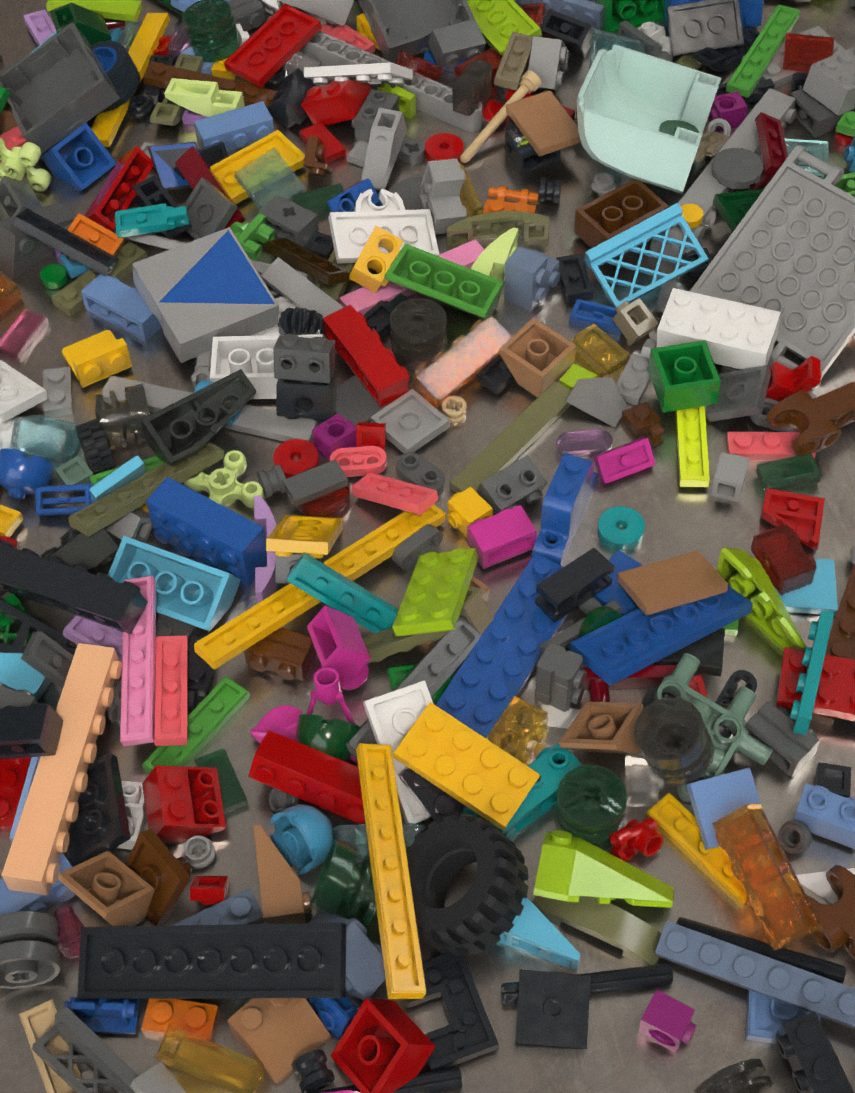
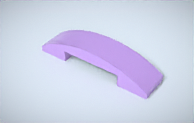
M260 495L254 496L255 523L264 527L265 536L268 537L276 527L274 516L264 499ZM267 551V567L255 568L257 604L274 594L278 583H275L276 555L274 551Z

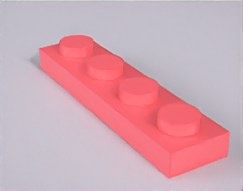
M156 636L155 746L188 745L187 636Z

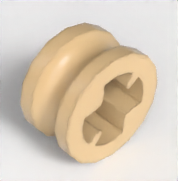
M458 396L447 397L442 403V414L450 420L451 424H458L465 420L467 416L465 400Z

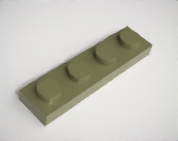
M128 240L115 256L119 258L116 268L107 275L121 280L133 271L132 263L147 258L146 251ZM91 269L86 271L51 297L53 305L70 317L75 315L85 307L81 291L99 274L94 273Z

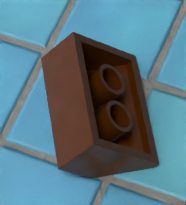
M633 179L576 209L574 233L588 246H597L669 208V205L641 181Z

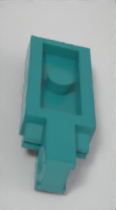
M164 203L115 212L116 234L118 238L172 230L176 227L190 224L186 206L174 208Z

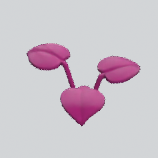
M366 664L352 680L340 676L334 668H323L320 665L314 675L316 690L310 693L311 700L306 714H313L317 700L326 705H333L339 702L347 721L355 724L344 701L342 689L353 690L364 684L369 676L368 665ZM289 705L276 707L263 716L260 722L250 730L251 735L261 743L267 731L270 730L296 741V727L299 715H302V712L298 708ZM351 755L350 758L354 762L358 763L357 759L353 755Z

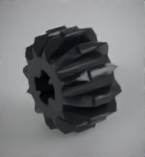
M295 307L294 309L287 308L281 312L278 322L280 335L324 334L323 315L317 313V311Z

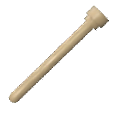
M528 70L521 77L520 87L461 154L460 160L462 163L469 162L508 116L506 104L521 100L527 93L535 92L539 88L542 81L536 73Z

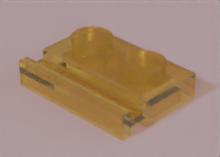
M592 324L574 335V339L571 340L572 343L577 345L575 359L587 370L597 374V378H602L606 374H612L626 365L630 359V354L596 324Z

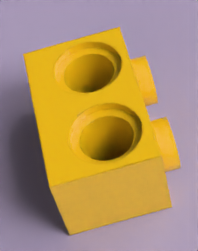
M375 226L350 273L349 279L374 293L377 292L380 285L386 287L388 280L384 279L385 274L401 251L399 249L403 240ZM379 247L385 248L388 253H383ZM367 268L374 269L377 274L370 273Z

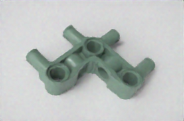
M684 653L672 675H667L662 680L653 695L652 705L655 711L675 725L681 724L696 733L698 739H700L699 744L701 747L695 757L686 764L677 784V793L680 799L691 804L686 787L687 780L701 781L720 776L733 753L737 751L763 766L773 749L748 735L749 731L745 727L746 720L744 718L757 697L756 693L741 686L728 708L721 707L688 686L701 662L695 656ZM669 692L673 694L676 704L666 703L662 698V693ZM718 727H728L732 732V738L722 737Z

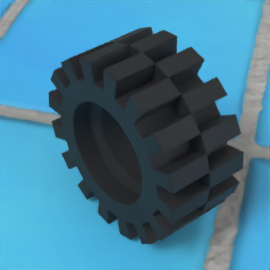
M98 419L75 426L81 448L93 474L115 467L108 442Z

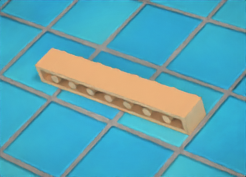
M82 643L77 645L55 711L63 720L56 754L40 757L1 875L9 890L49 895L51 885L56 884L58 880L57 878L60 873L59 859L61 853L67 851L69 845L68 830L71 822H75L79 811L78 798L80 792L83 793L86 790L88 782L87 769L89 763L95 761L97 753L96 740L98 735H102L104 732L105 711L113 703L115 679H120L122 673V661H119L116 650L113 647Z

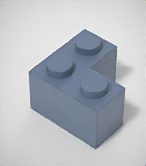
M519 246L505 262L504 300L532 312L538 303H543L548 291L552 287L557 286L561 277L559 273V260L534 249L530 251Z
M318 912L309 923H346L345 991L349 995L363 1000L366 997L370 998L385 980L382 948L367 938L365 935L367 933L366 928L355 918L349 920L342 918L336 913L330 915Z

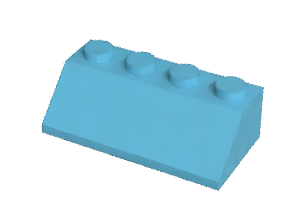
M124 535L108 573V576L112 577L115 582L121 584L126 579L154 576L156 580V612L209 632L230 609L241 579L230 573Z

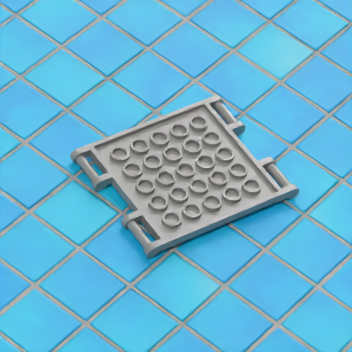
M797 145L689 292L781 312L779 331L775 341L777 345L771 353L773 363L777 362L792 370L796 369L799 365L783 356L786 350L804 360H807L810 356L816 357L821 362L822 380L824 374L855 333V197L834 186L844 174L843 168L837 165L833 167L807 153L806 148ZM802 162L826 175V178L823 180L796 164Z

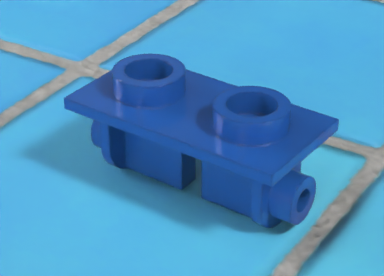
M346 996L345 998H306L325 1028L330 1030L338 1040L341 1039L347 1024L351 1023L359 1010Z
M70 997V1002H64V1006L66 1005L94 1033L136 1034L140 999H77V997Z

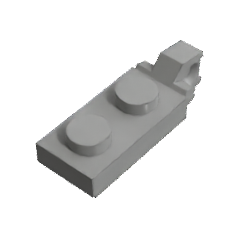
M647 338L642 351L635 350L630 356L616 384L625 402L639 405L651 381L648 372L650 351L652 348H656L657 341Z

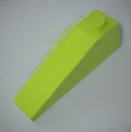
M723 548L720 551L716 571L726 580L728 586L752 602V611L745 616L782 652H784L785 647L805 651L806 645L761 563L756 558L751 557L745 550Z
M555 830L553 832L546 831L533 895L566 902H579L580 896L595 897L599 904H610V901L620 898L625 899L632 906L672 908L674 887L580 837L572 836L571 833L564 830Z

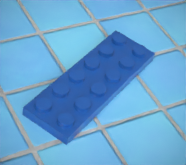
M728 586V590L725 593L647 616L638 608L570 642V651L581 655L583 664L611 686L751 613L752 602Z

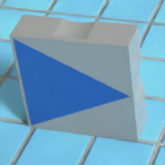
M230 227L132 263L134 285L149 310L159 320L166 339L181 363L212 350L213 337L250 336L278 325L279 305Z

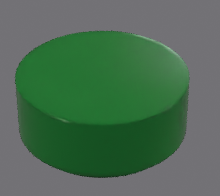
M60 264L47 265L40 272L43 285L49 289L60 288L68 281L66 269Z

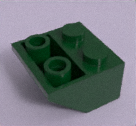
M69 3L50 11L57 33L73 22L87 38L90 45L112 39L104 17L99 13L74 3Z

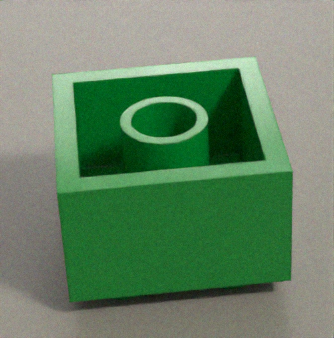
M706 340L651 349L648 372L662 413L718 403L721 381Z

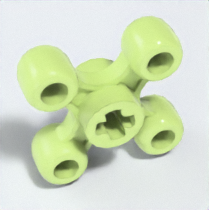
M0 138V181L4 176L19 181L25 177L29 180V185L32 189L44 192L51 182V175L45 169H35L33 167L41 156L40 147L32 142H27L23 144L22 148L15 146L10 151L5 147L4 140Z
M238 450L226 453L223 460L224 468L216 469L210 475L201 471L183 482L184 486L196 492L202 490L210 494L209 499L222 506L231 505L238 499L245 506L254 508V496L260 495L263 499L265 498L263 487L259 483L250 481L242 484L236 480L238 476L244 474L247 468L245 455Z

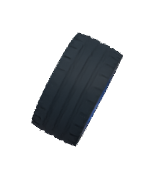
M101 41L91 46L120 99L101 111L106 112L118 108L134 95L140 82V75L129 53L121 44L116 41Z

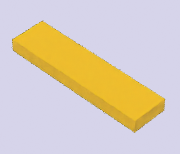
M670 793L665 795L646 812L645 818H653L658 824V830L741 909L765 888L766 882L726 845L705 850L696 817Z

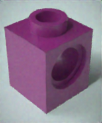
M738 91L715 96L708 121L711 122L714 119L720 118L726 120L730 124L731 129L739 127L746 118L748 106ZM717 127L716 130L720 132L723 131V128Z
M337 413L312 429L313 445L330 462V455L335 450L356 447V426L352 421L344 419Z
M656 989L641 1018L638 1032L677 1053L681 1043L689 1044L697 1025L692 1022L695 1009Z

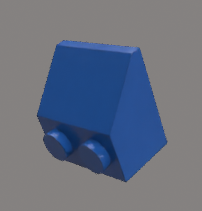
M84 123L40 156L56 178L80 192L117 164L87 123Z

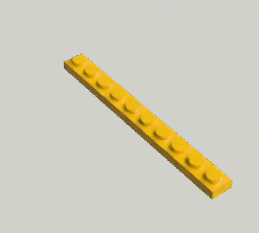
M435 504L422 515L404 511L329 558L323 564L349 580L354 581L390 558L398 545L426 524H432L435 527L443 524L446 520V513ZM290 583L194 643L195 652L215 670L321 601Z

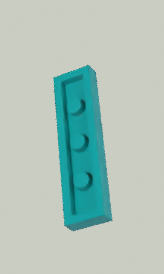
M305 552L287 575L286 581L333 609L352 616L355 622L374 633L390 628L394 624L399 611L398 608Z
M821 610L818 622L812 621L807 639L813 640L812 648L806 646L802 665L808 667L806 674L800 673L796 692L802 694L800 701L794 699L790 719L796 720L794 733L806 735L809 728L834 616L832 612Z

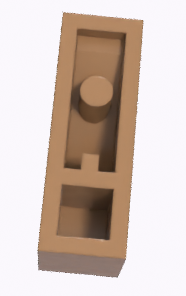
M253 825L264 924L306 923L305 913L312 912L309 892H302L300 879L261 825Z

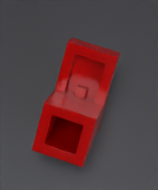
M810 356L794 370L777 362L773 363L769 367L771 377L765 398L780 402L799 391H811L812 388H815L821 382L820 359Z

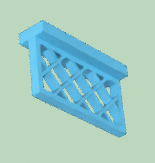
M678 203L586 251L584 262L588 269L593 271L613 307L617 308L627 300L631 303L661 287L668 280H674L708 262L707 255L682 216L683 210ZM680 225L684 232L683 241L669 238V230ZM651 239L662 241L660 253L645 250L646 242ZM666 243L681 246L678 258L663 254ZM684 247L695 250L699 258L693 262L682 260ZM628 251L639 253L637 266L622 262L623 255ZM643 255L658 259L655 271L640 267ZM661 260L676 263L674 272L670 274L658 272ZM606 263L617 266L614 278L604 276L599 267ZM620 267L635 271L632 283L617 279ZM638 272L652 275V283L646 287L635 284ZM615 284L630 288L628 297L618 301L613 293Z

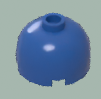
M3 448L0 449V485L8 490L7 495L16 499H24L25 495L34 496L36 488L49 485L54 474L55 466L53 463L34 454L32 458L24 456V451Z

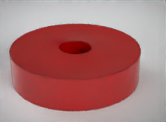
M438 133L426 140L425 157L427 161L457 159L458 163L461 161L460 156L464 152V143L458 136L451 133Z
M290 439L281 443L276 448L273 461L274 466L278 464L281 466L287 479L319 466V455L317 448L311 442L304 439Z

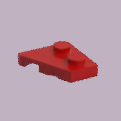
M766 488L761 518L811 549L817 550L825 498Z

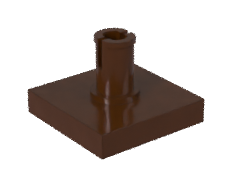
M149 829L140 833L125 865L155 889L147 916L155 926L165 924L169 919L190 878L191 866L189 862L185 863L186 859L184 857L176 859L153 830Z

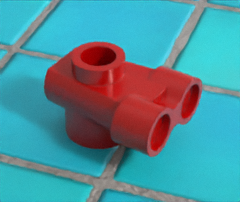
M651 817L641 821L637 819L629 821L625 827L610 834L613 849L609 853L625 862L631 860L632 856L639 851L646 857L653 856L660 850L664 840L663 835L658 832L657 822Z

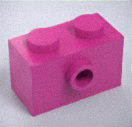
M521 505L511 509H504L494 516L479 519L467 526V543L470 548H476L479 556L478 562L483 569L532 550L537 539V530Z
M325 605L306 626L323 668H334L340 676L352 680L371 659L352 616Z

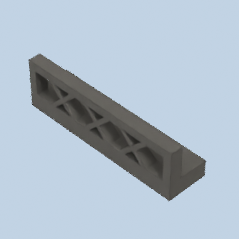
M66 1005L55 1014L54 1026L32 1045V1050L76 1093H91L87 1088H93V1093H97V1088L113 1087L118 1093H135L130 1085L133 1079L139 1075ZM59 1035L69 1045V1055H52L45 1047ZM73 1049H74L79 1055H73ZM62 1063H68V1069ZM72 1063H88L94 1069L93 1079H77L72 1074Z

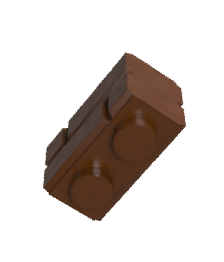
M285 628L277 629L244 651L246 663L251 668L260 672L265 671V669L277 672L281 678L286 680H293L294 678L305 680L310 665H312L317 653L310 636Z

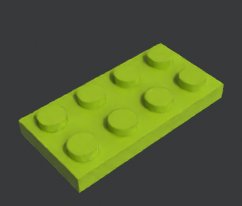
M467 0L485 41L501 58L504 55L512 32L532 37L542 36L541 28L514 0Z
M456 548L452 551L428 552L419 556L392 626L396 637L455 630L479 558L476 548Z

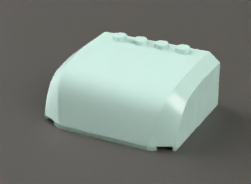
M613 45L612 50L609 51L605 49L598 51L577 96L578 133L583 148L591 158L619 173L682 194L721 77L619 45ZM680 120L694 125L699 133L677 127L675 135L672 136L659 132V127L664 121Z

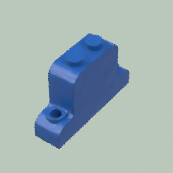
M564 453L544 497L541 529L533 548L532 557L536 553L562 566L598 483L599 473L593 472L594 461ZM553 540L556 543L550 544L547 541Z

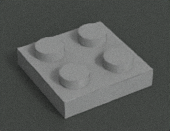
M411 389L370 417L371 423H386V438L404 454L414 453L450 427V420L414 389Z

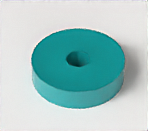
M625 506L612 507L604 511L599 518L598 537L610 549L631 550L637 547L644 538V519L632 508Z

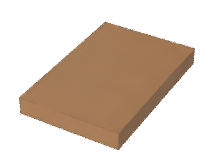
M550 90L506 104L507 114L539 157L581 143L578 126Z
M698 550L619 572L617 576V582L646 616L722 594L728 590L726 580Z

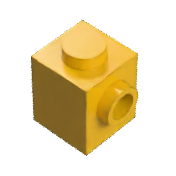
M471 486L462 492H457L448 500V522L454 529H459L466 537L467 526L479 519H486L493 515V508Z

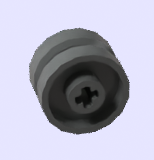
M19 911L0 915V988L19 989L39 986L59 975L61 969L60 952L56 948L59 942V923L55 917L34 911Z

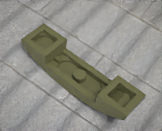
M180 53L174 67L201 73L203 57ZM164 98L162 103L157 102L150 117V122L174 126L182 119L186 108Z
M498 211L468 217L446 228L447 250L454 249L475 239L498 238L513 227L518 228V235H522L523 242L549 240L550 219L544 215L522 211Z
M535 896L532 903L551 923L560 926L561 922H564L623 950L622 956L641 965H657L660 957L655 956V951L662 933L633 914L611 903L599 904L595 897L580 896L579 902H566Z

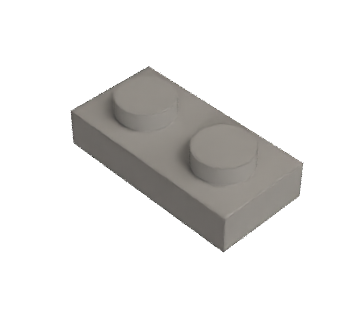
M71 367L43 370V388L47 392V400L43 401L45 417L73 415V377Z

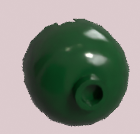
M299 715L296 727L297 742L342 761L351 757L352 754L348 751L346 743L360 726L333 718V721L322 719L323 716Z

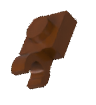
M647 402L622 411V420L636 437L644 434L652 447L663 444L660 435L664 434L665 431L660 425L661 419Z

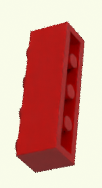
M137 146L123 155L84 216L113 231L116 228L115 212L127 210L135 197L133 185L146 179L153 167L152 159Z
M350 304L323 317L325 337L328 340H335V350L380 408L395 401L409 391L408 381H410L408 371L404 366L400 367L392 350L383 346L379 334L376 330H371L368 327L367 321L361 312L357 313Z
M267 731L254 754L248 775L249 778L366 826L359 769L357 766L273 731Z

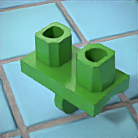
M261 213L250 224L248 222L243 224L234 222L230 226L249 259L257 260L262 253V245L258 244L259 241L265 244L267 241L275 240V229L266 225V216Z

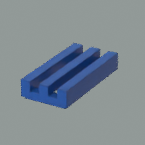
M576 299L569 316V324L618 336L622 333L612 320L617 314L615 307Z
M76 484L36 488V516H64L78 512L92 504L89 490L94 485ZM85 492V496L43 499V494ZM85 503V507L43 509V505Z

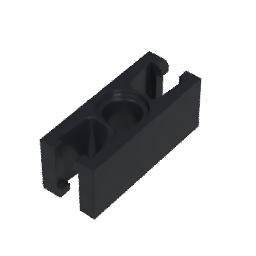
M592 548L537 584L536 591L539 596L535 598V604L554 622H557L612 585L613 579L608 575L614 572L615 566L598 550Z

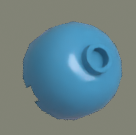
M298 804L277 812L270 820V826L275 824V833L270 835L271 841L290 867L294 864L300 869L296 873L304 874L321 865L329 856L333 848L332 824L329 818L318 809L309 805Z

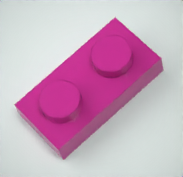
M645 437L593 456L600 482L603 484L656 465L649 440Z

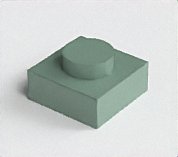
M80 455L55 469L57 476L64 485L91 483L89 476L94 475Z

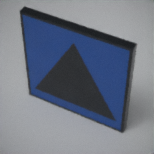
M196 142L148 146L157 178L166 191L191 188L174 162L191 146L197 148Z

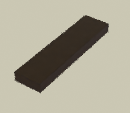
M287 238L265 242L264 251L279 257L284 262L326 285L349 281L350 272Z

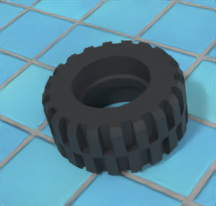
M463 814L459 817L452 815L444 817V822L437 820L429 824V829L425 832L419 831L413 837L415 839L410 847L406 846L418 937L443 953L465 956L469 954V951L475 954L485 950V945L487 944L493 946L501 940L500 935L504 931L508 933L513 928L514 924L512 922L516 915L520 916L524 908L521 904L522 899L527 898L528 885L524 881L528 880L529 875L528 868L524 865L525 858L522 852L516 848V844L489 822L482 818H475L473 815ZM477 862L476 875L468 892L459 901L444 908L445 893L452 878L465 866Z

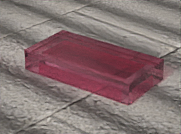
M23 310L1 337L0 353L20 360L48 325L47 317Z

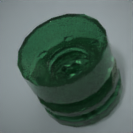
M200 0L185 10L183 24L186 28V33L190 37V44L194 55L203 57V62L222 61L229 58L240 47L241 39L237 26L234 24L231 7L227 1Z
M593 764L579 766L569 771L560 781L557 792L555 810L556 830L567 831L572 836L580 837L602 850L612 846L610 834L623 827L628 799L626 787L619 776L606 767Z
M336 838L321 869L313 893L311 907L334 914L343 901L346 903L345 918L350 920L355 916L358 908H360L357 920L366 927L377 912L370 854L368 852L360 864L356 862L358 846Z

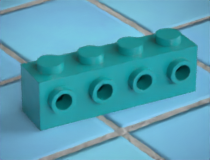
M559 743L552 748L546 747L537 755L536 760L528 765V767L539 773L540 777L504 831L468 807L462 811L461 815L467 814L473 815L475 818H482L511 840L582 786L585 782L586 768L568 749L561 748Z

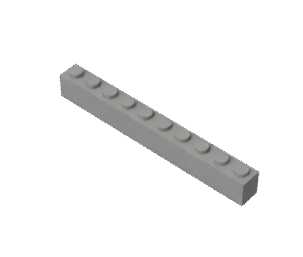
M769 88L719 152L729 148H744L759 155L762 160L755 118L760 112H763L781 120L784 132L785 126L788 123L791 124L795 118L796 109H794L796 98ZM714 158L678 202L680 206L695 204L702 208L703 220L701 225L691 229L698 242L702 239L707 226L713 225L719 212L713 203L715 194L738 192L739 190L725 187L719 183L717 177H713L712 163ZM680 225L669 230V238L683 241L684 232ZM651 239L650 251L660 253L663 242ZM666 243L663 254L678 258L681 246ZM684 247L682 254L691 252L692 249Z

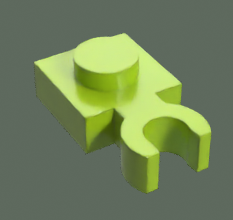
M382 83L377 88L378 91L399 95V109L405 117L411 119L416 115L415 94L397 85L392 88L388 83Z

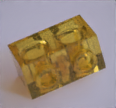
M514 696L486 739L502 750L507 747L515 748L516 751L507 753L528 766L534 756L533 749L537 743L542 744L549 734L550 727L547 726L548 712ZM523 723H527V724H530V725H532V726L526 728V727H522V726H520V725L523 724Z

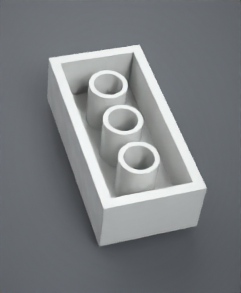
M673 288L657 329V348L706 340L715 364L741 370L765 366L768 364L778 335L781 312Z
M310 334V335H297V336H298V337H305V338H313V337H323V334ZM279 335L213 337L210 381L216 382L242 369L256 389V393L250 399H276L278 379L274 378L273 348Z

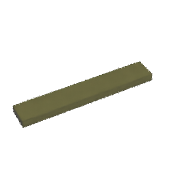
M554 381L450 481V489L457 493L471 486L477 491L481 482L510 466L571 406L566 400L572 390Z
M207 442L197 453L172 466L164 462L68 517L69 524L89 537L146 504V500L167 477L182 483L225 457L224 450Z

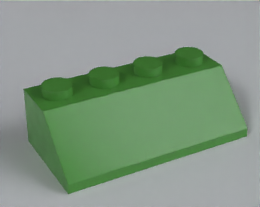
M406 243L384 278L395 285L487 321L490 320L498 306L504 283Z

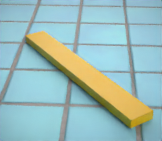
M147 13L128 51L140 75L139 85L149 66L150 57L154 55L153 51L157 49L159 39L163 36L170 21L168 13ZM130 99L114 110L101 112L97 115L91 130L104 147L111 146L128 110Z
M359 743L356 753L388 999H423L426 995V987L391 745Z

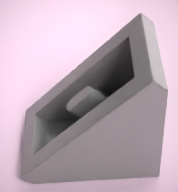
M611 377L578 379L566 400L569 404L614 428L622 416V411L627 407Z

